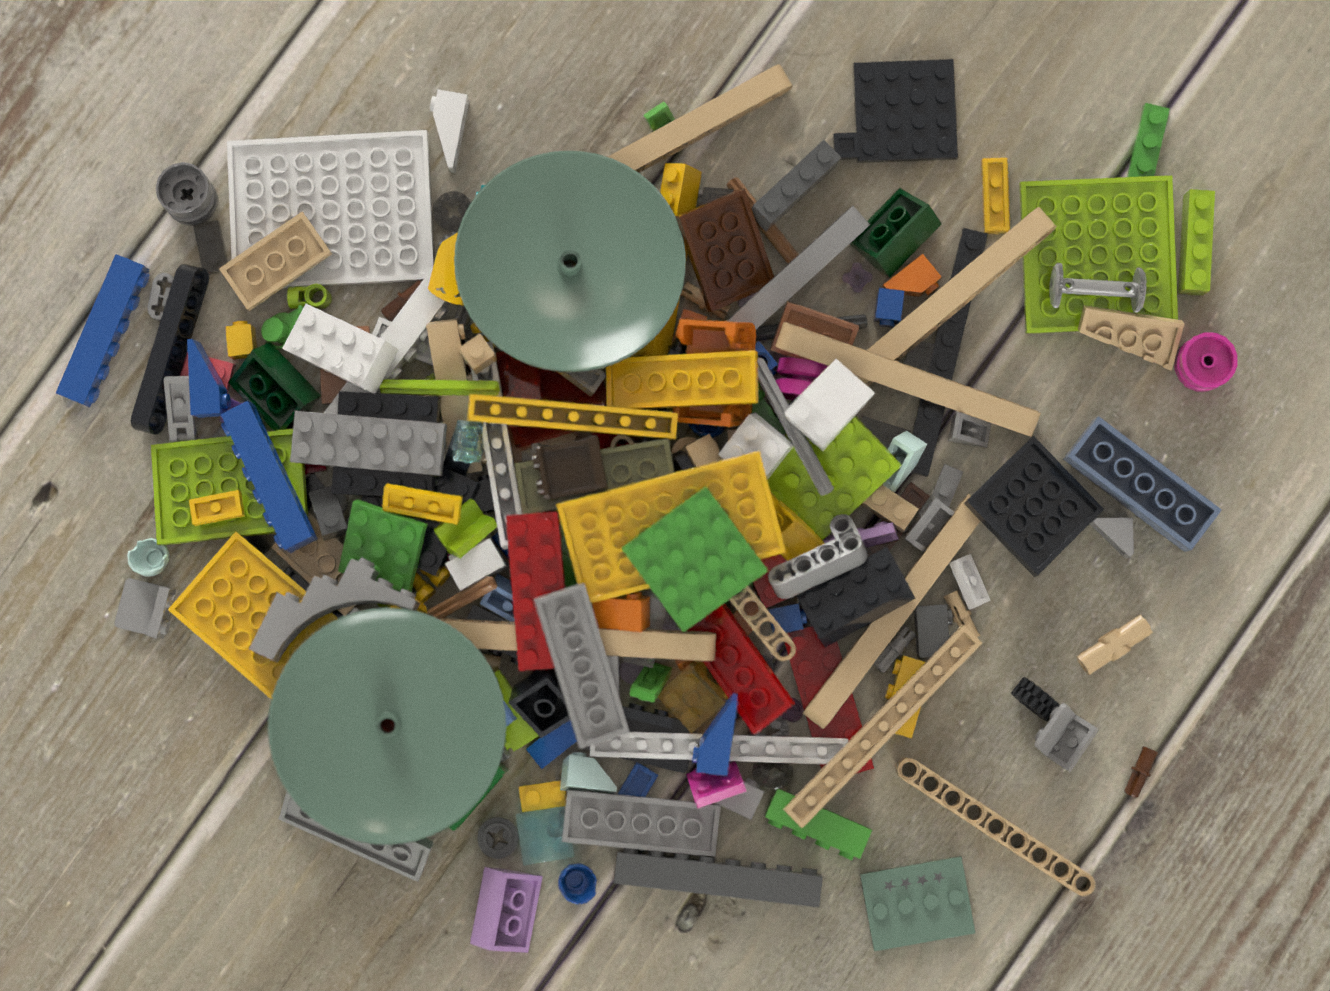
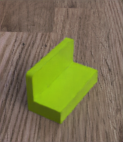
M469 499L461 506L458 524L442 522L434 529V533L449 554L461 559L497 527V523L494 518L482 513L475 500Z

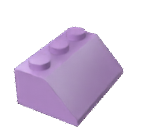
M484 867L470 944L489 951L528 953L543 876L503 868Z

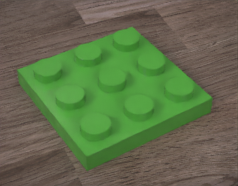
M359 499L353 501L338 572L344 574L351 558L358 562L360 558H363L375 564L373 569L379 572L375 580L376 582L381 578L392 583L391 589L399 593L402 589L412 592L427 524L401 514L382 511L381 507Z

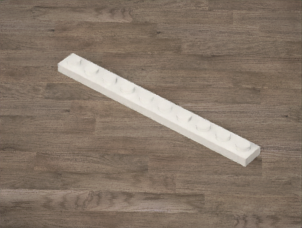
M629 731V733L591 745L590 756L692 760L694 747H699L700 738L703 734ZM733 735L729 761L827 764L846 745L848 738Z

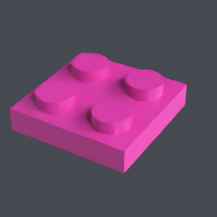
M729 761L727 776L696 772V769L686 774L697 809L746 792L736 761Z

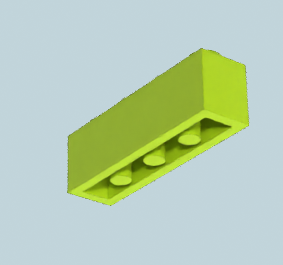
M1189 189L1183 195L1178 294L1203 296L1210 291L1215 191Z

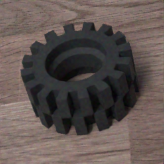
M1025 677L1020 680L1011 692L1015 699L1047 722L1053 709L1057 706L1060 707L1053 697Z

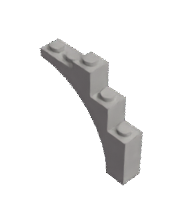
M351 558L338 586H336L338 581L331 577L323 575L321 579L314 575L301 603H299L301 598L289 592H286L285 596L277 593L249 649L278 663L288 645L303 629L318 618L337 609L357 604L378 603L417 611L420 603L414 600L415 594L405 589H402L399 593L391 589L393 584L379 578L376 582L375 580L379 572L373 569L374 563L360 558L359 562Z

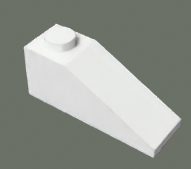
M438 89L436 97L432 96L430 111H433L447 166L451 173H455L469 107V98L467 94Z

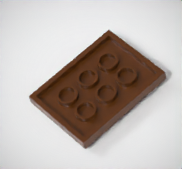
M745 189L736 190L675 216L708 312L716 311L758 292L774 278Z

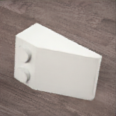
M835 359L785 411L784 417L824 451L875 393Z

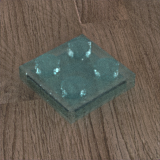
M565 806L516 814L523 865L575 857L573 843L561 841Z

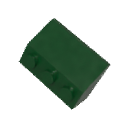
M899 188L867 221L870 225L850 245L874 268L891 277L942 223L929 204Z
M271 342L252 350L228 382L245 401L255 405L260 417L274 431L290 429L294 425L295 411L309 412L321 397L318 391Z

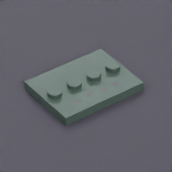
M961 856L860 874L874 951L976 933Z

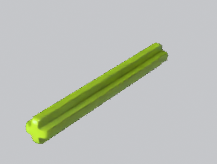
M383 379L379 386L382 394L469 396L470 394L498 396L500 392L498 381Z

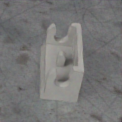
M931 495L901 536L924 553L927 549L926 547L948 518L954 514V511Z

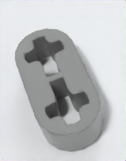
M168 273L158 274L152 284L148 302V313L157 321H161L163 312L158 316L154 309L160 306L162 299V306L165 307L170 288L167 287L163 295L164 290L160 287V283H165L166 279H168V282L172 285L174 279Z

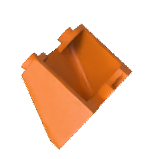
M679 319V325L676 329V336L681 344L687 345L686 354L755 350L756 329L752 322ZM752 404L673 407L672 411L673 413H678L677 422L733 427L741 426L748 415L752 414Z

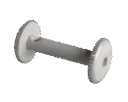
M1057 263L1052 269L1050 278V303L1054 308H1058L1062 293L1131 297L1133 312H1139L1143 308L1146 296V274L1142 268H1137L1132 282L1063 278V266L1061 263Z

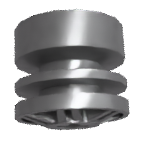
M185 162L172 164L163 170L158 177L156 184L157 199L171 217L180 224L189 226L202 224L210 219L216 211L218 203L217 191L204 172L194 164ZM190 195L194 198L190 201L187 199V196Z

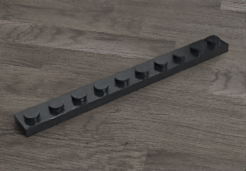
M967 228L962 229L950 280L984 252L987 233ZM971 301L938 328L927 372L952 380ZM922 398L920 399L912 434L925 442L927 446L911 473L928 477L945 406Z

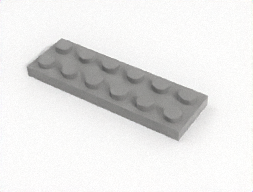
M295 411L290 462L442 476L447 424Z
M580 583L534 598L535 607L578 747L582 749L629 733L585 584Z
M567 789L561 841L715 857L721 805L709 804L697 809L696 803L691 801Z
M286 792L279 816L281 821L417 882L422 876L434 843L423 838L403 844L383 845L359 842L340 836L309 817L296 804L288 792Z

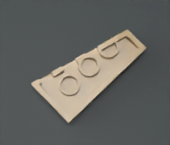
M1084 305L1078 330L1082 334L1108 345L1111 344L1119 347L1127 353H1133L1144 360L1157 363L1172 371L1184 322L1182 320Z

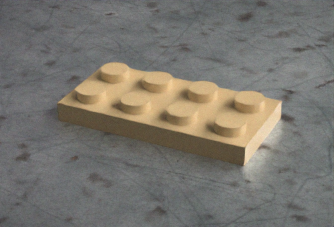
M302 211L223 265L219 270L246 309L250 311L325 260L332 253Z
M308 512V519L318 540L292 553L285 551L284 548L280 549L276 542L271 548L307 582L311 583L314 575L321 579L323 575H326L338 581L336 584L338 586L343 576V573L338 572L344 544L336 537L323 541L317 519ZM353 605V606H349V607H345V608H341V609H337V610H338L341 614H343L344 616H346V615H348L357 605Z

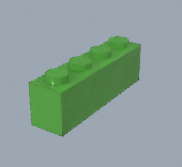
M776 787L764 815L766 818H769L768 824L782 829L783 825L793 829L791 834L804 840L807 836L816 839L815 844L829 850L830 846L840 850L838 854L849 860H853L854 856L859 859L861 858L872 832L870 828L825 808H822L801 828L783 810L795 795Z

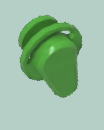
M299 305L296 310L290 313L281 312L267 319L261 327L262 337L267 342L283 344L282 346L274 345L276 349H282L304 307Z

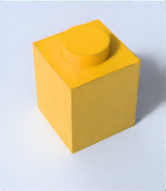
M248 321L232 322L233 326H225L228 357L232 360L246 359L250 352L257 348L256 329L253 325L248 324Z

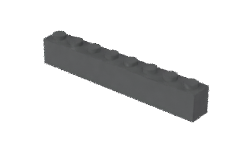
M623 848V851L618 850L614 884L820 908L823 876L822 874H817L818 869L802 868V872L792 871V866L777 865L776 869L766 868V863L751 862V866L740 865L741 860L725 859V863L715 862V857L700 856V860L689 859L690 854L674 853V857L664 856V852L649 850V854L638 853L639 849Z

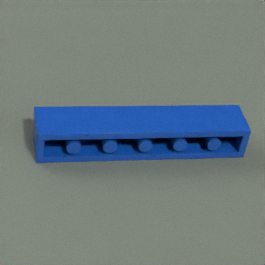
M115 254L56 394L87 407H90L92 403L97 401L100 394L98 389L100 383L107 378L110 371L109 362L118 353L120 347L119 339L122 334L126 333L129 327L130 320L128 318L131 311L136 310L140 301L138 295L141 288H144L149 281L150 274H148L149 269Z
M246 401L222 413L221 417L224 421L221 423L222 429L227 437L231 436L234 445L231 446L235 456L238 459L241 458L245 467L242 468L246 479L249 482L252 481L255 490H253L255 499L259 504L262 503L266 510L263 515L267 524L270 527L273 526L277 535L274 536L278 547L292 553L318 540L255 405Z

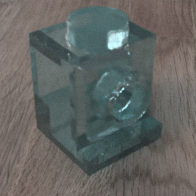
M457 421L453 432L454 461H463L465 463L480 462L483 454V422Z

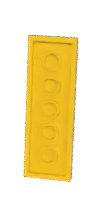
M752 350L628 357L606 367L607 407L650 409L758 403V352Z

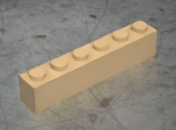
M458 318L427 323L426 327L435 379L473 380L472 374L467 373L466 364L468 363L459 350L463 346L462 339H466L464 323L459 324ZM438 395V397H441L440 409L443 424H447V449L457 420L481 427L476 422L467 421L469 396ZM482 431L480 433L479 439H483ZM479 439L467 473L482 471L483 464L487 463L485 449H480Z

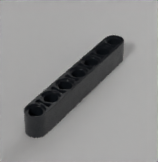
M182 264L175 272L131 415V426L135 430L157 435L164 429L167 420L164 378L166 376H180L188 351L187 339L192 338L209 283V273L205 268Z

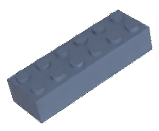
M1099 416L1091 421L1063 458L1069 465L1184 552L1193 549L1222 511V509Z

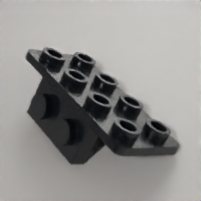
M629 703V707L622 706L629 731L696 733L697 731L695 723L668 717V711L654 709V713L643 711L644 706ZM618 757L681 773L688 770L690 761L684 759Z

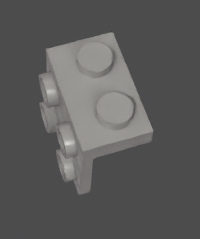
M127 579L119 603L115 626L145 634L149 637L164 639L170 627L169 616L171 612L168 609L177 599V595H175L177 589L136 579Z
M1062 703L1060 707H1055L1051 712L1050 721L1047 726L1038 731L1035 737V747L1044 756L1071 772L1099 730L1077 716L1068 705Z

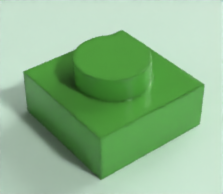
M662 102L643 115L652 132L675 120L665 102Z

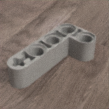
M840 514L831 520L830 528L834 535V540L782 563L769 572V582L779 598L787 599L866 561L868 556L867 550L850 516Z

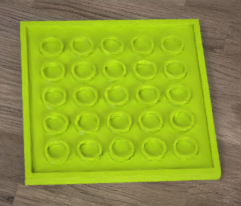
M1172 175L1022 181L1019 183L1021 220L1040 207L1057 226L1050 235L1022 257L1025 334L1079 332L1078 326L1084 305L1178 320ZM1057 263H1061L1063 266V278L1132 282L1135 270L1142 268L1146 274V296L1143 308L1139 312H1133L1131 297L1062 293L1059 307L1054 308L1050 303L1049 294L1052 269Z

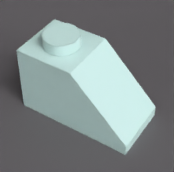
M908 431L894 437L888 451L900 462L902 467L882 485L896 492L917 465L927 444Z
M573 752L563 759L560 790L567 791V789L611 794L617 792V786L595 758L586 757L585 753Z

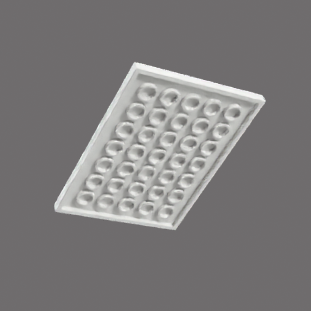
M427 130L227 141L232 259L303 211L332 255L282 289L295 286H310L311 284L339 286L423 281L433 268L434 249Z

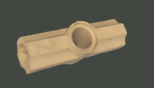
M1140 614L1120 628H1115L1098 639L1096 644L1081 652L1076 658L1082 669L1090 675L1108 662H1113L1128 653L1132 646L1141 642L1153 632L1146 619Z

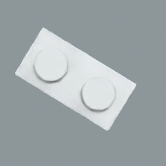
M971 554L949 562L953 576L959 585L962 597L969 610L991 601Z

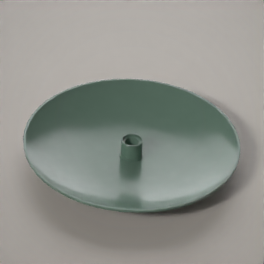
M554 151L538 154L509 166L498 173L479 191L469 205L459 227L455 244L454 266L456 282L462 302L473 322L488 340L500 350L526 364L552 371L581 372L616 364L644 348L656 337L672 316L679 301L685 277L686 256L682 233L670 205L654 185L640 173L617 160L603 155L584 151ZM567 260H573L577 265L573 268H568L563 263Z
M376 608L358 611L327 624L310 636L285 665L272 695L268 719L271 756L283 786L296 804L314 821L340 836L359 842L383 845L403 844L432 836L448 828L468 813L481 799L497 772L503 753L506 733V717L502 693L498 681L482 653L468 638L449 624L418 611L400 608ZM385 718L392 719L395 722V729L391 732L384 731L381 727V721Z

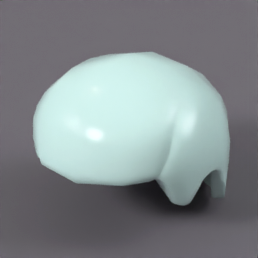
M153 538L138 541L135 548L128 551L127 554L128 565L131 569L145 577L160 574L166 568L170 556L168 548L165 545H157V540Z

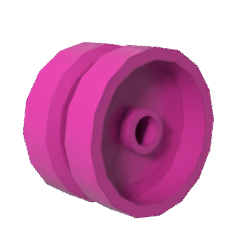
M1204 332L1186 341L1178 349L1174 361V370L1178 380L1185 387L1196 392H1208L1220 387L1233 377L1238 366V355L1234 345L1226 337L1217 333Z
M779 358L777 372L786 378H780L775 381L784 398L793 401L824 372L828 365L807 359Z

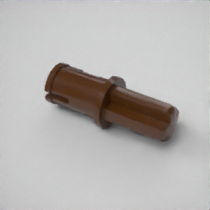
M417 280L404 292H398L399 296L381 310L387 320L392 321L421 282Z
M1145 746L1142 747L1135 767H1131L1133 771L1124 790L1127 795L1134 798L1139 797L1147 776H1151L1149 772L1158 752Z

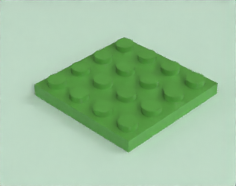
M707 486L621 547L683 632L768 571Z

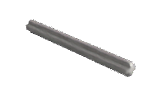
M758 358V381L819 494L826 495L833 490L830 480L806 436L784 417V413L789 408V405L764 359Z

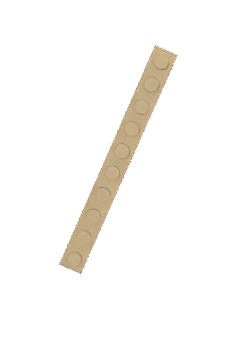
M962 625L807 783L783 810L803 828L967 660L982 642L965 625Z

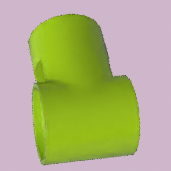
M320 284L288 287L287 301L290 309H297L299 305L304 307L305 304L322 310L331 304L332 295L328 289ZM317 291H323V299L315 303L313 301L314 294Z

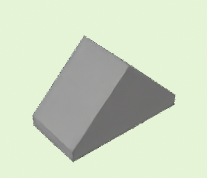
M957 412L952 416L948 441L987 448L991 423Z
M1095 518L1090 523L1125 559L1130 558L1134 554L1133 518Z

